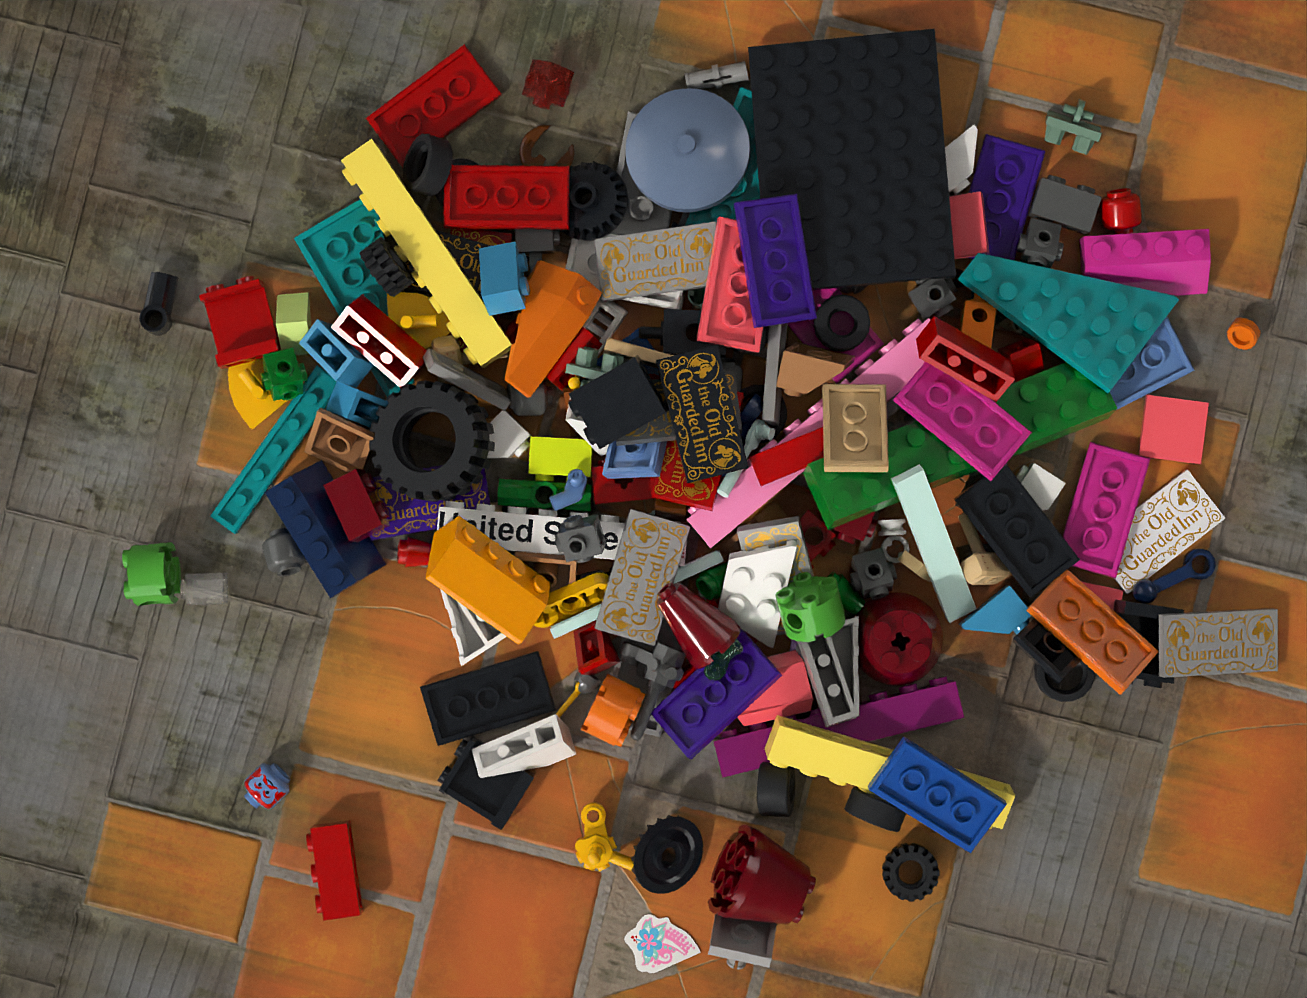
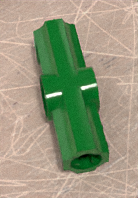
M499 478L497 505L553 509L551 502L542 504L538 501L537 491L542 486H548L555 495L564 491L566 483ZM592 484L586 485L583 497L579 502L560 510L591 511Z

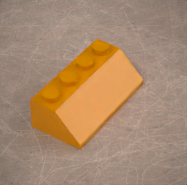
M460 516L434 533L426 579L517 644L522 643L548 604L550 582Z

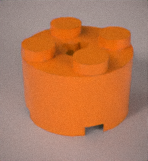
M607 673L580 730L613 746L621 747L646 694L641 692V689Z

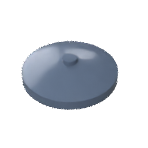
M700 89L673 90L651 100L633 120L626 139V161L631 177L638 189L655 204L677 212L702 211L726 200L741 184L750 161L749 135L739 113L722 97Z

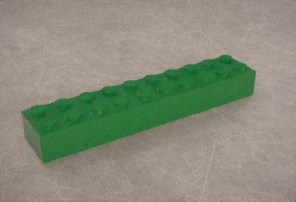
M1067 362L1012 383L999 400L995 402L1032 432L1013 456L1104 421L1117 409L1110 392L1106 393ZM916 421L888 432V472H824V458L809 463L803 475L826 527L830 530L900 502L891 478L919 464L924 469L931 489L978 470L921 423Z

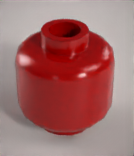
M1130 188L1107 191V196L1100 201L1103 227L1108 230H1114V234L1133 233V228L1142 223L1139 195L1132 193Z

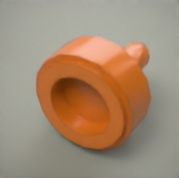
M1239 317L1230 325L1227 331V338L1234 347L1247 350L1255 346L1261 332L1253 321Z

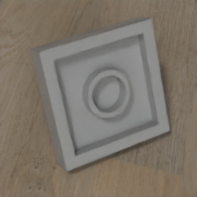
M715 914L708 955L727 958L728 966L733 969L735 961H738V970L743 969L746 963L769 968L777 923L724 918Z

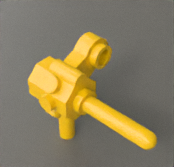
M597 802L586 804L581 812V819L584 823V837H579L575 843V849L577 850L575 853L579 863L584 862L583 867L591 871H595L597 868L598 871L610 867L609 862L631 870L634 866L631 857L613 850L617 848L613 836L609 837L607 833L605 808ZM589 811H597L599 819L597 821H590L587 816Z

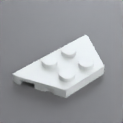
M789 540L784 546L770 549L766 545L757 547L752 551L743 550L729 554L718 609L735 620L741 629L771 648L774 647L781 617L775 594L788 586L797 547L796 540Z

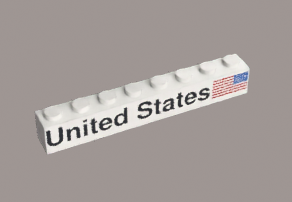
M446 501L445 507L439 506L437 530L460 516L490 539L497 542L505 550L564 555V553L558 552L555 535H557L561 523L567 518L557 517V511L539 509L538 515L526 514V508L508 506L507 512L495 511V505L477 504L476 510L464 509V502ZM570 512L569 516L581 515L584 518L588 517V513ZM601 515L600 524L606 545L603 553L595 555L594 558L615 560L625 523L619 522V516ZM687 540L679 563L680 566H685Z

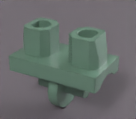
M1079 99L1076 107L1064 104L1062 112L1073 117L1048 110L1045 117V125H1047L1045 141L1060 145L1066 131L1076 135L1072 150L1087 155L1094 142H1099L1102 134L1100 132L1101 127L1080 120L1081 118L1092 122L1094 113L1084 110L1086 101Z
M578 347L575 363H567L565 373L589 378L588 380L583 379L580 386H583L623 364L624 355L603 353L602 366H598V349Z

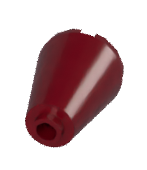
M672 582L666 584L657 594L660 597L657 601L658 607L689 663L695 669L703 668L712 663L714 660L710 656L718 651L723 654L740 634V626L735 620L680 582L674 585Z

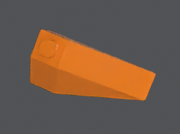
M542 260L537 261L527 279L530 295L525 296L526 309H522L521 313L517 316L516 324L519 325L515 343L511 345L504 379L527 398L533 395L582 328L602 294L598 288L582 275Z

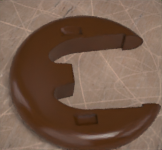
M551 125L537 126L524 136L519 148L522 166L544 165L546 158L541 154L533 158L532 149ZM573 144L553 166L570 167L574 160Z

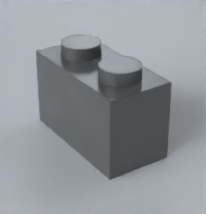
M1048 175L1047 179L1042 177L1038 182L1027 216L1061 224L1062 228L1084 235L1090 233L1102 197L1095 195L1096 190L1093 188L1078 185L1076 189L1065 185L1066 180L1053 175Z

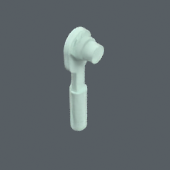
M755 420L746 435L744 445L746 459L750 452L758 447L761 440H772L775 436V429L770 428L763 420ZM743 469L727 473L717 493L727 498Z

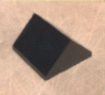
M1035 618L1013 638V642L1057 684L1082 661Z

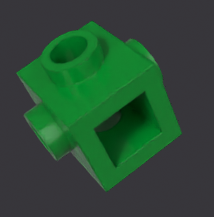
M289 348L264 354V372L260 373L264 390H270L273 401L280 399L291 400L303 394V382L308 381L304 363L298 364L294 349Z

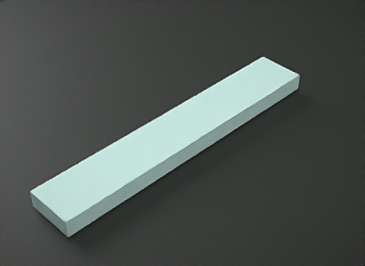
M919 464L891 478L945 618L951 623L976 610L977 608L924 469Z
M715 550L686 563L685 566L678 567L673 584L723 562L720 551ZM601 604L552 625L550 631L554 639L597 620Z

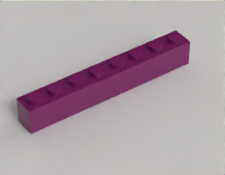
M947 676L930 679L929 686L918 688L917 683L899 687L900 693L887 695V691L870 694L868 695V701L859 703L858 717L827 728L825 727L819 707L808 711V716L797 718L795 714L786 718L868 742L965 717L956 681H948ZM766 722L748 725L749 730L737 733L736 728L722 731L719 734V738L713 739L722 778L759 769L762 762H770V760H767L765 746L773 724L767 725Z

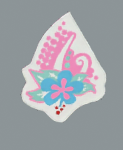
M651 914L644 915L637 923L636 928L629 931L624 938L625 942L632 949L635 955V965L641 972L656 973L701 953L692 937L684 930L671 924L668 917L658 919Z

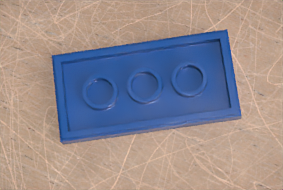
M904 736L868 785V789L969 853L974 850L1007 805L1004 799Z

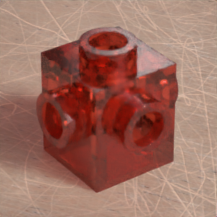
M533 59L525 79L522 95L533 99L532 105L542 109L550 110L551 105L564 107L574 72L553 62Z

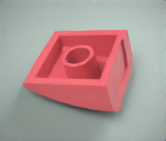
M796 650L766 656L783 676L737 717L743 726L775 720L777 715L787 717L811 711L813 695L805 663Z

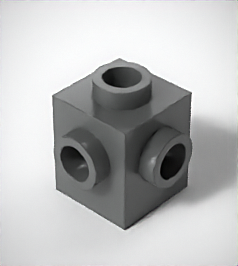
M1031 218L1026 233L1020 234L1017 252L1022 253L1020 262L1051 269L1054 260L1060 261L1064 243L1059 242L1062 225Z
M950 278L915 281L918 287L908 293L909 298L924 320L934 313L939 318L954 309L951 302L956 300L954 293L958 290ZM935 289L939 292L940 297L938 300H932L929 297L930 290Z
M597 514L584 518L581 515L571 516L561 523L559 531L555 535L558 552L564 553L566 562L574 560L577 563L587 562L593 559L595 555L602 554L606 545Z
M878 548L852 556L851 567L853 573L850 574V579L854 591L860 590L862 599L871 597L872 600H878L889 595V592L893 590L897 574L892 561L887 562L883 549Z

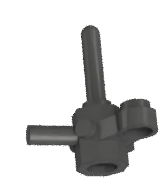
M625 641L620 651V654H622L621 661L638 667L639 662L646 664L642 676L648 679L646 685L649 688L630 733L631 738L636 741L640 740L644 734L660 691L664 692L665 687L673 688L676 680L680 681L684 674V669L681 668L686 657L684 652L657 641L652 652Z

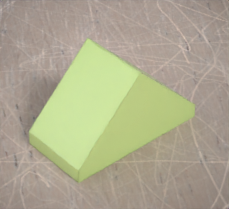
M309 292L277 295L276 328L281 350L293 348L295 355H309L299 344L312 327Z

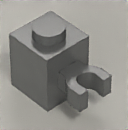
M515 229L519 253L529 255L530 273L537 261H543L542 254L555 253V246L560 245V229Z

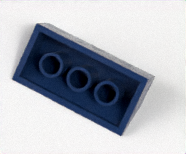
M320 460L267 490L265 494L328 596L333 598L387 564L370 537L359 542L348 540L323 486L334 479L323 461Z

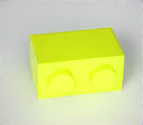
M530 436L528 474H535V480L554 481V475L566 476L567 482L568 474L573 469H580L586 477H592L593 448L584 439Z

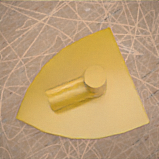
M400 292L393 297L387 293L388 317L424 349L432 346L433 339L450 334L446 326L450 320L444 311L440 314L437 313L428 299L430 297L410 292Z
M262 359L229 367L228 369L229 391L234 406L252 430L288 401L282 399L273 401L270 390H264L260 373L264 372Z

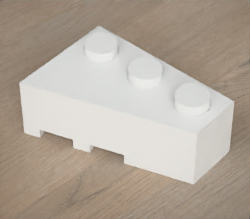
M441 590L444 605L450 617L453 638H455L461 666L507 637Z

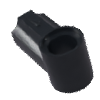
M151 272L145 305L139 316L141 326L150 334L155 336L164 335L172 326L171 313L179 279L177 276L161 272ZM154 313H162L163 321L158 327H150L149 318Z

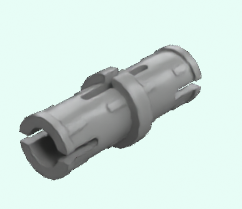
M745 60L720 67L715 64L711 65V69L684 73L687 89L702 90L711 87L721 89L722 85L749 80Z

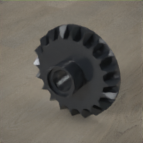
M595 161L592 163L581 162L580 165L570 166L569 230H560L571 238L583 241L602 238L615 230L623 220L628 206L627 188L620 175L606 164H600ZM592 193L591 200L586 204H581L582 197L585 194Z
M668 815L666 819L657 818L654 825H647L645 834H639L640 841L638 845L633 846L635 855L631 857L634 864L631 870L636 876L635 880L643 888L657 894L670 893L684 886L693 877L703 855L702 836L694 823L679 815L677 817Z

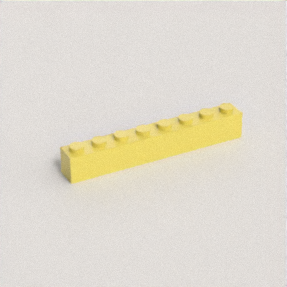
M371 139L344 157L341 161L346 168L342 170V173L351 186L357 183L363 192L359 198L369 212L373 209L380 217L376 223L386 237L389 235L393 236L398 244L393 248L404 263L408 260L415 269L411 274L421 288L427 286L433 295L428 299L438 314L444 311L450 320L446 326L456 340L460 337L467 345V348L463 351L473 365L479 363L481 367L485 368L510 351L512 342L493 315L489 316L482 298L378 145Z
M779 715L776 716L765 746L767 760H770V763L777 767L788 768V766L799 769L801 773L807 776L817 777V775L828 777L831 782L837 785L846 786L848 783L858 786L861 791L872 795L874 793L868 789V785L893 751V749ZM956 769L1006 801L1007 805L989 828L1003 829L1015 798L1011 785Z

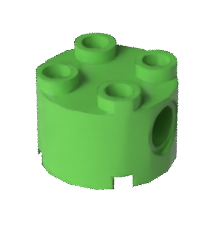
M172 542L133 545L129 550L123 551L122 561L124 568H127L128 581L124 582V595L126 599H133L137 606L174 604L178 601L179 598L174 596V594L181 591V569L179 557H172L171 551H176L175 545Z
M808 572L799 573L793 577V582L775 594L783 628L788 638L792 640L812 642L816 641L815 635L822 633L824 638H827L841 630L845 624L844 608L835 577L811 576Z

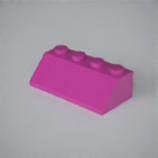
M1209 229L1084 236L1079 239L1082 276L1174 296L1207 294L1211 263Z

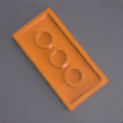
M1068 569L1054 579L1026 610L1119 695L1128 688L1159 652Z

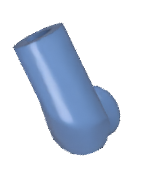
M571 470L568 474L564 491L549 497L554 511L577 503L582 499L587 485V477L582 470Z

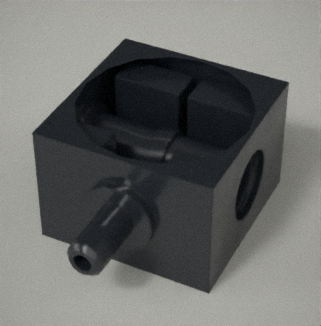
M664 309V321H661V327H639V338L660 339V346H663V353L675 356L714 346L713 344L691 341L686 336L689 328L699 327L702 310ZM718 346L720 356L725 358L726 347Z

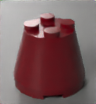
M890 592L886 597L878 600L871 599L866 602L855 616H859L858 666L872 679L888 685L910 684L924 677L937 663L943 646L942 627L935 612L923 600L907 593ZM898 632L903 637H909L904 642L902 651H900L898 646H892V641L896 639V633Z
M741 825L738 829L740 834L734 841L727 840L715 864L710 881L714 883V898L711 897L708 901L710 911L724 918L779 924L798 923L804 913L803 904L806 896L812 893L816 884V878L811 876L810 868L760 830L748 825Z

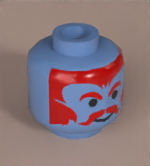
M263 763L245 779L244 786L247 793L244 796L255 808L261 805L266 809H272L289 793L290 787L288 783L290 778L277 764L269 765Z

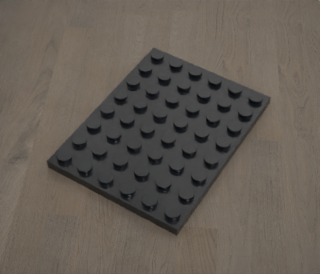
M935 28L748 47L760 199L797 194L812 290L956 277Z

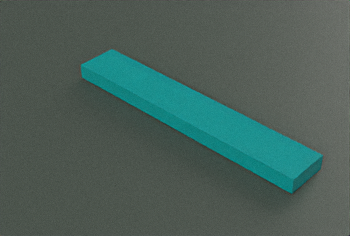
M316 365L309 375L308 381H305L303 384V394L292 399L210 515L211 518L234 534L238 533L265 495V492L311 430L318 409L320 407L324 409L327 407L337 382L328 372Z

